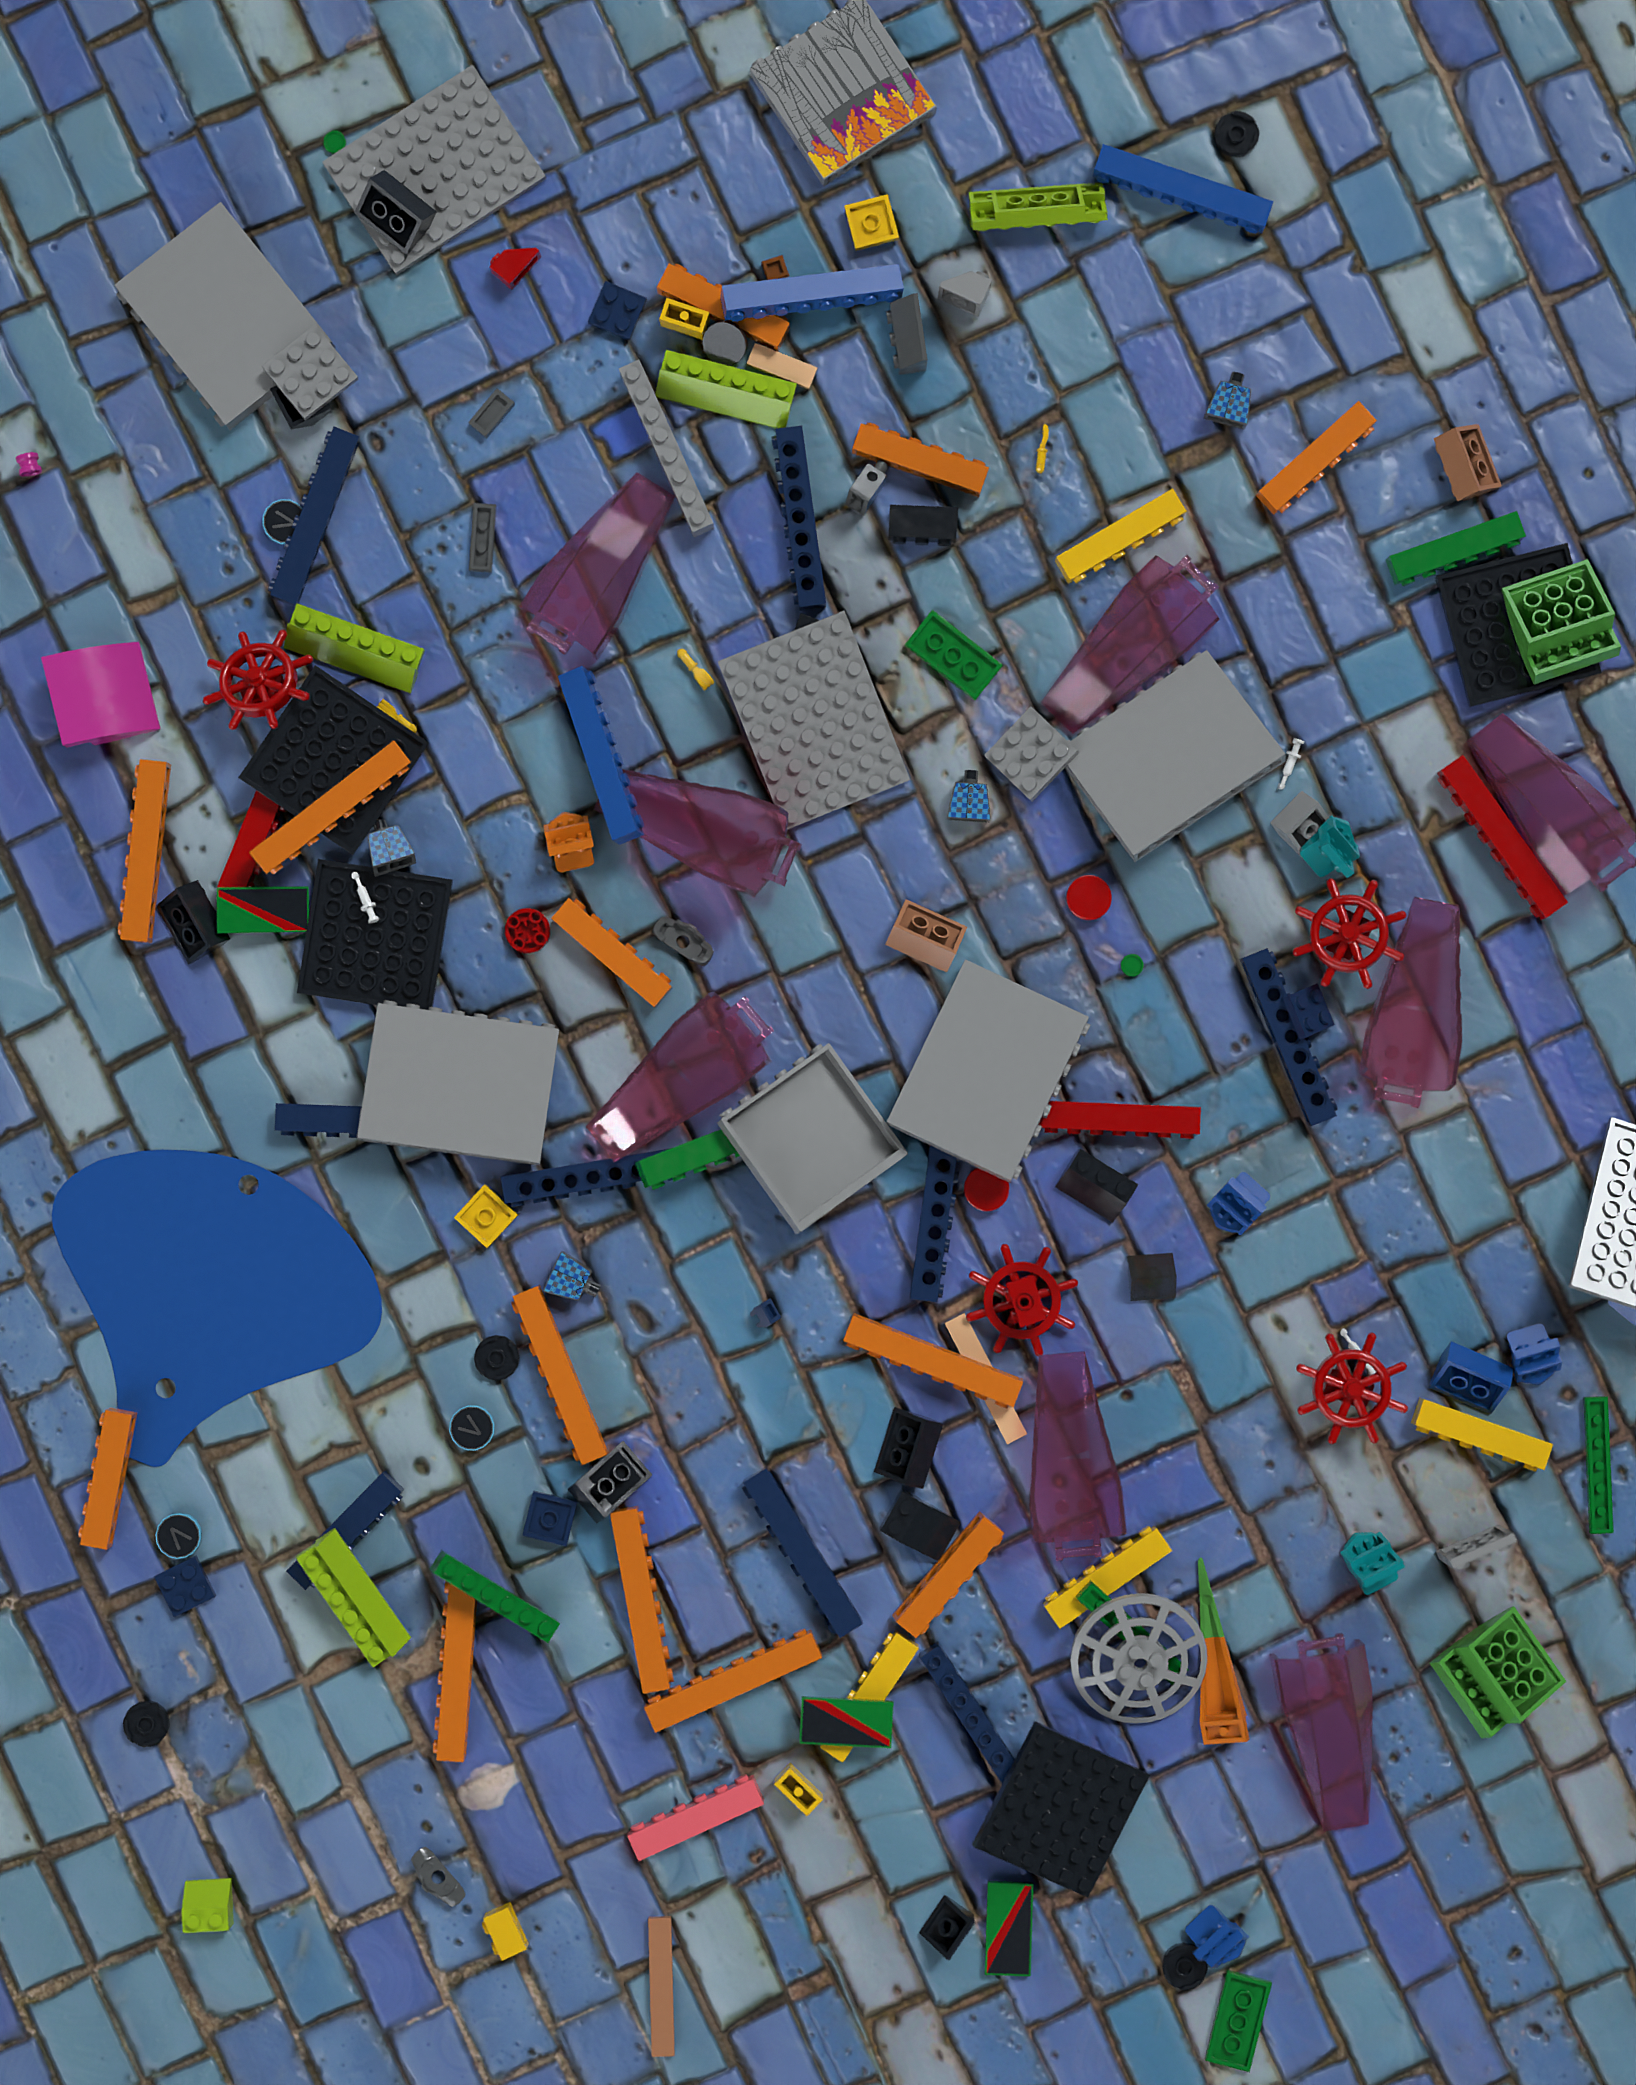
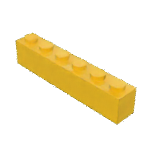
M1172 488L1058 555L1055 562L1067 583L1069 584L1074 581L1077 584L1087 577L1086 573L1091 570L1097 572L1106 566L1105 562L1113 558L1116 561L1126 554L1124 551L1130 547L1134 550L1145 543L1144 539L1152 536V538L1159 536L1164 532L1163 528L1169 524L1172 527L1176 526L1184 520L1183 516L1187 511Z
M1420 1397L1411 1423L1417 1426V1431L1429 1434L1430 1431L1438 1433L1437 1438L1449 1442L1451 1438L1459 1440L1460 1446L1472 1449L1473 1446L1481 1448L1480 1453L1492 1457L1494 1453L1502 1455L1503 1461L1515 1464L1517 1460L1524 1463V1468L1535 1472L1537 1468L1545 1470L1553 1444Z
M1146 1526L1138 1532L1140 1536L1134 1540L1130 1538L1124 1541L1119 1546L1121 1549L1114 1554L1112 1551L1101 1558V1563L1096 1566L1093 1564L1082 1571L1083 1575L1078 1579H1075V1577L1064 1583L1063 1586L1065 1588L1058 1593L1055 1590L1045 1597L1046 1601L1043 1602V1605L1060 1629L1088 1610L1075 1596L1090 1580L1107 1595H1110L1172 1551L1155 1526Z
M895 1630L893 1634L889 1632L882 1643L885 1645L880 1653L876 1652L870 1660L872 1666L868 1672L864 1670L857 1680L859 1683L855 1691L851 1689L846 1698L885 1700L918 1651L919 1645L898 1630ZM820 1745L821 1749L842 1763L854 1747Z

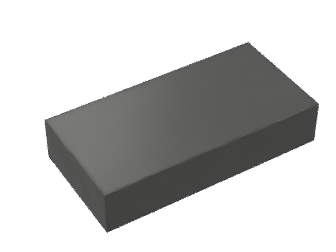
M496 389L468 423L487 439L515 403L499 389Z

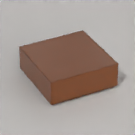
M783 255L761 262L766 280L789 277Z

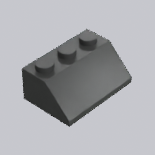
M913 293L891 302L890 310L886 311L887 323L892 324L893 332L889 333L891 347L895 346L896 355H893L894 369H899V375L923 372L927 368L928 359L918 293Z

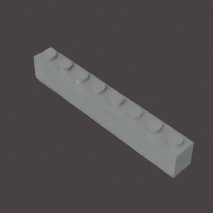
M640 360L619 368L620 376L693 537L714 529L710 514Z

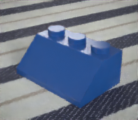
M1451 1341L1439 1359L1428 1388L1492 1414L1511 1388L1514 1368Z

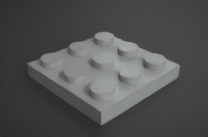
M316 325L262 365L264 371L305 421L359 380L358 376Z
M1030 706L984 756L1033 802L1078 755L1079 751Z
M1496 1525L1439 1549L1436 1553L1439 1560L1453 1569L1461 1570L1470 1565L1469 1562L1478 1559V1561H1482L1491 1557L1490 1553L1499 1550V1552H1503L1512 1548V1544L1516 1543L1517 1540L1514 1533L1500 1525Z

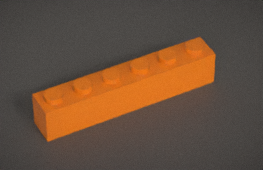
M669 263L657 286L658 294L708 311L710 319L715 322L725 320L720 298L722 285L715 284L714 286L708 283L704 276L700 274H695L694 276L688 273L685 267L679 264L674 266ZM768 315L761 319L752 317L735 322L748 338L779 352L790 330V323L787 322L788 319L785 316Z
M1358 401L1261 488L1256 497L1273 515L1278 511L1283 513L1292 505L1289 502L1295 496L1299 499L1308 490L1306 486L1311 481L1316 483L1325 475L1323 470L1328 466L1332 469L1342 460L1339 456L1343 452L1350 453L1358 445L1356 441L1361 436L1364 438L1369 436L1375 430L1372 426L1377 420Z
M867 422L866 425L861 423L852 448V454L875 462L882 460L889 467L976 497L980 496L989 467L985 466L984 462L977 459L969 461L957 452H952L951 454L943 452V448L931 444L930 447L923 445L921 440L909 437V439L900 437L901 434L893 430L885 432L873 423Z
M568 898L551 919L656 1008L673 988L669 985L672 980L662 972L659 975L652 970L654 965L645 957L640 960L635 955L637 950L628 942L624 946L618 941L620 936L613 929L609 928L608 931L601 926L603 921L594 913L589 916L584 911L586 906L578 899L572 901Z
M109 1408L105 1410V1413L101 1414L99 1425L102 1426L101 1435L97 1436L95 1448H98V1451L91 1464V1471H94L93 1478L89 1480L87 1486V1493L90 1494L88 1502H85L83 1507L85 1520L84 1525L81 1524L78 1537L81 1538L80 1545L105 1550L113 1546L137 1412Z
M979 1511L893 1613L892 1617L915 1638L924 1634L929 1628L931 1620L942 1613L949 1599L952 1600L957 1595L958 1588L963 1582L970 1580L973 1570L978 1564H983L988 1557L989 1551L1001 1543L1002 1536L1005 1534L1001 1528Z

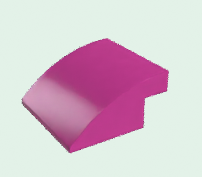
M140 642L101 645L41 657L63 746L68 748L88 742L96 746L161 729Z

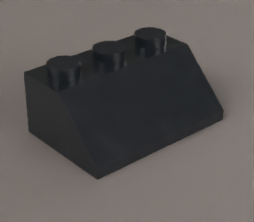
M383 170L369 178L354 213L407 255L427 232L437 211L386 170Z
M890 505L888 541H893V544L898 545L906 544V541H913L916 545H928L929 542H938V546H951V543L956 542L958 507Z
M198 880L177 887L156 905L188 965L217 950L230 940L228 933H217L216 910L210 903L205 890Z
M1078 1149L1055 1185V1188L1113 1223L1139 1184L1084 1150Z
M894 1407L874 1472L903 1485L923 1489L944 1424Z

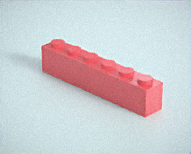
M747 1774L736 1778L734 1780L735 1783L729 1786L722 1784L707 1796L705 1793L693 1798L694 1802L687 1805L680 1803L672 1808V1812L664 1814V1812L658 1813L651 1818L652 1821L644 1824L642 1821L631 1826V1830L628 1832V1839L638 1861L764 1805V1798L754 1775L749 1777Z

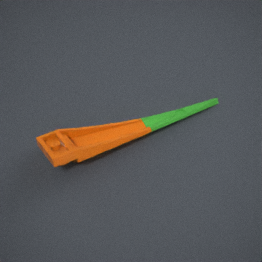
M1199 1558L1200 1629L1207 1647L1206 1673L1200 1689V1727L1203 1744L1247 1742L1249 1740L1246 1723L1247 1714L1204 1561L1202 1558Z

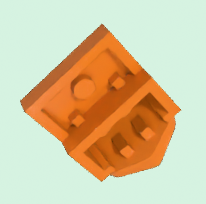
M563 812L551 820L549 824L544 825L549 857L554 856L558 872H566L594 864L591 848L594 847L588 815L582 816Z

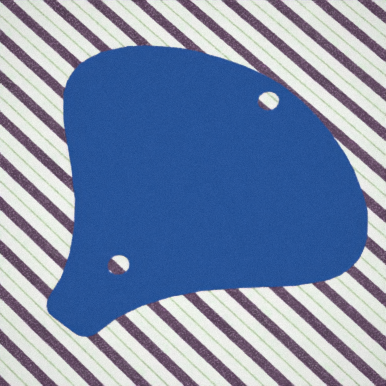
M138 1151L99 1160L72 1175L63 1184L55 1197L52 1209L53 1230L62 1255L103 1334L116 1382L117 1409L137 1412L129 1458L146 1465L159 1467L166 1464L181 1441L198 1424L225 1405L253 1391L332 1365L359 1352L371 1341L381 1323L382 1299L374 1272L351 1236L312 1198L285 1179L256 1164L233 1157L198 1151ZM245 1175H253L258 1180V1189L251 1195H246L239 1189V1180ZM163 1378H169L175 1383L176 1390L170 1398H162L156 1392V1384Z

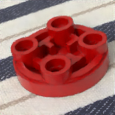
M1084 875L1074 880L1066 894L1067 906L1071 913L1077 918L1086 921L1095 920L1103 916L1108 911L1112 901V894L1108 884L1100 877L1094 875Z
M523 908L514 912L507 919L505 926L506 939L512 948L521 953L530 954L541 950L550 938V924L547 918L538 910Z
M976 1168L969 1173L965 1180L964 1194L969 1204L981 1211H993L1001 1207L1007 1200L1009 1182Z

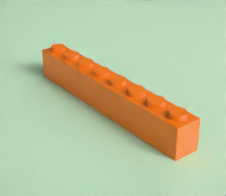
M392 741L251 850L249 854L265 874L269 872L272 875L284 867L281 863L285 859L293 860L302 853L299 849L303 845L307 844L310 847L320 839L317 836L320 832L325 830L328 833L338 825L335 822L338 818L343 816L346 819L356 810L353 807L361 802L364 805L374 796L371 793L379 788L382 791L392 782L389 779L397 774L400 777L408 771L409 767L407 765L411 761L397 743Z
M140 759L139 765L135 767V778L138 779L137 787L133 788L132 793L135 806L134 810L132 809L130 813V823H133L132 832L128 833L127 839L128 845H130V853L125 858V867L128 868L127 877L123 879L125 899H122L120 904V912L123 913L122 922L118 924V935H121V940L152 943L171 773V764L168 762Z
M540 1285L514 1295V1301L511 1302L515 1314L519 1313L523 1322H520L521 1329L524 1335H529L531 1343L528 1344L533 1356L537 1355L540 1364L537 1365L541 1377L545 1376L549 1385H546V1390L549 1397H554L557 1406L554 1409L558 1418H563L566 1426L563 1428L567 1440H572L575 1447L572 1449V1453L576 1462L580 1460L581 1464L584 1465L609 1453Z
M856 1313L852 1316L843 1340L847 1342L846 1346L852 1349L859 1350L863 1348L868 1350L867 1354L879 1359L881 1356L890 1359L889 1363L899 1367L904 1364L911 1367L910 1371L916 1374L923 1375V1373L932 1375L931 1379L939 1383L950 1382L953 1384V1388L963 1392L968 1389L975 1392L974 1396L986 1400L988 1397L996 1400L995 1404L1003 1408H1008V1406L1014 1407L1023 1384V1379Z
M638 1506L612 1511L610 1516L643 1694L667 1690L670 1689L671 1682H674L672 1668L668 1669L667 1666L670 1653L668 1645L664 1646L662 1637H666L664 1623L659 1622L658 1615L662 1614L660 1601L655 1600L654 1592H658L656 1578H651L650 1570L654 1569L652 1556H647L646 1547H649L648 1534H643L642 1525L645 1524L644 1512L639 1511Z
M445 1581L444 1593L448 1594V1602H444L443 1616H446V1625H442L441 1639H445L444 1648L440 1649L439 1661L443 1662V1671H439L438 1685L442 1686L441 1694H437L436 1708H440L439 1717L435 1718V1731H438V1740L434 1739L433 1753L437 1754V1761L464 1762L467 1753L477 1600Z
M805 1628L793 1633L794 1637L786 1641L785 1638L778 1639L772 1643V1647L766 1650L764 1647L752 1651V1656L746 1659L743 1656L732 1660L730 1662L731 1665L728 1667L718 1666L710 1670V1675L703 1678L701 1675L689 1680L690 1684L681 1687L679 1684L668 1689V1694L663 1696L656 1694L648 1698V1703H645L644 1709L655 1733L821 1659L822 1652L812 1630L806 1631Z

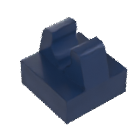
M771 1298L762 1302L750 1312L751 1317L757 1315L760 1319V1322L756 1324L758 1328H766L781 1318Z

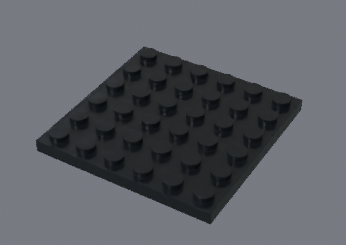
M1568 543L1435 577L1469 707L1602 673L1598 662L1533 684L1518 648L1507 614L1502 588L1572 565L1573 562Z
M315 665L299 688V690L309 694V699L307 701L294 697L291 699L277 720L278 727L270 730L238 778L292 815L297 816L388 744L395 741L411 761L407 765L409 770L400 777L397 774L389 779L392 782L382 791L379 788L371 793L374 796L364 805L361 802L353 807L356 811L346 819L343 816L335 821L338 825L328 833L325 830L320 832L353 855L429 743Z
M318 859L297 993L371 1005L383 1004L384 1001L397 1002V1006L406 1007V1004L419 1005L420 1009L429 1010V1007L434 1005L453 880L400 871H391L375 877L373 867ZM353 872L359 874L361 884L366 887L371 902L376 904L373 910L375 915L379 917V920L375 923L369 924L367 911L361 910L363 904L357 892V882L355 879H352Z
M1034 1721L972 1846L1085 1897H1089L1150 1774Z

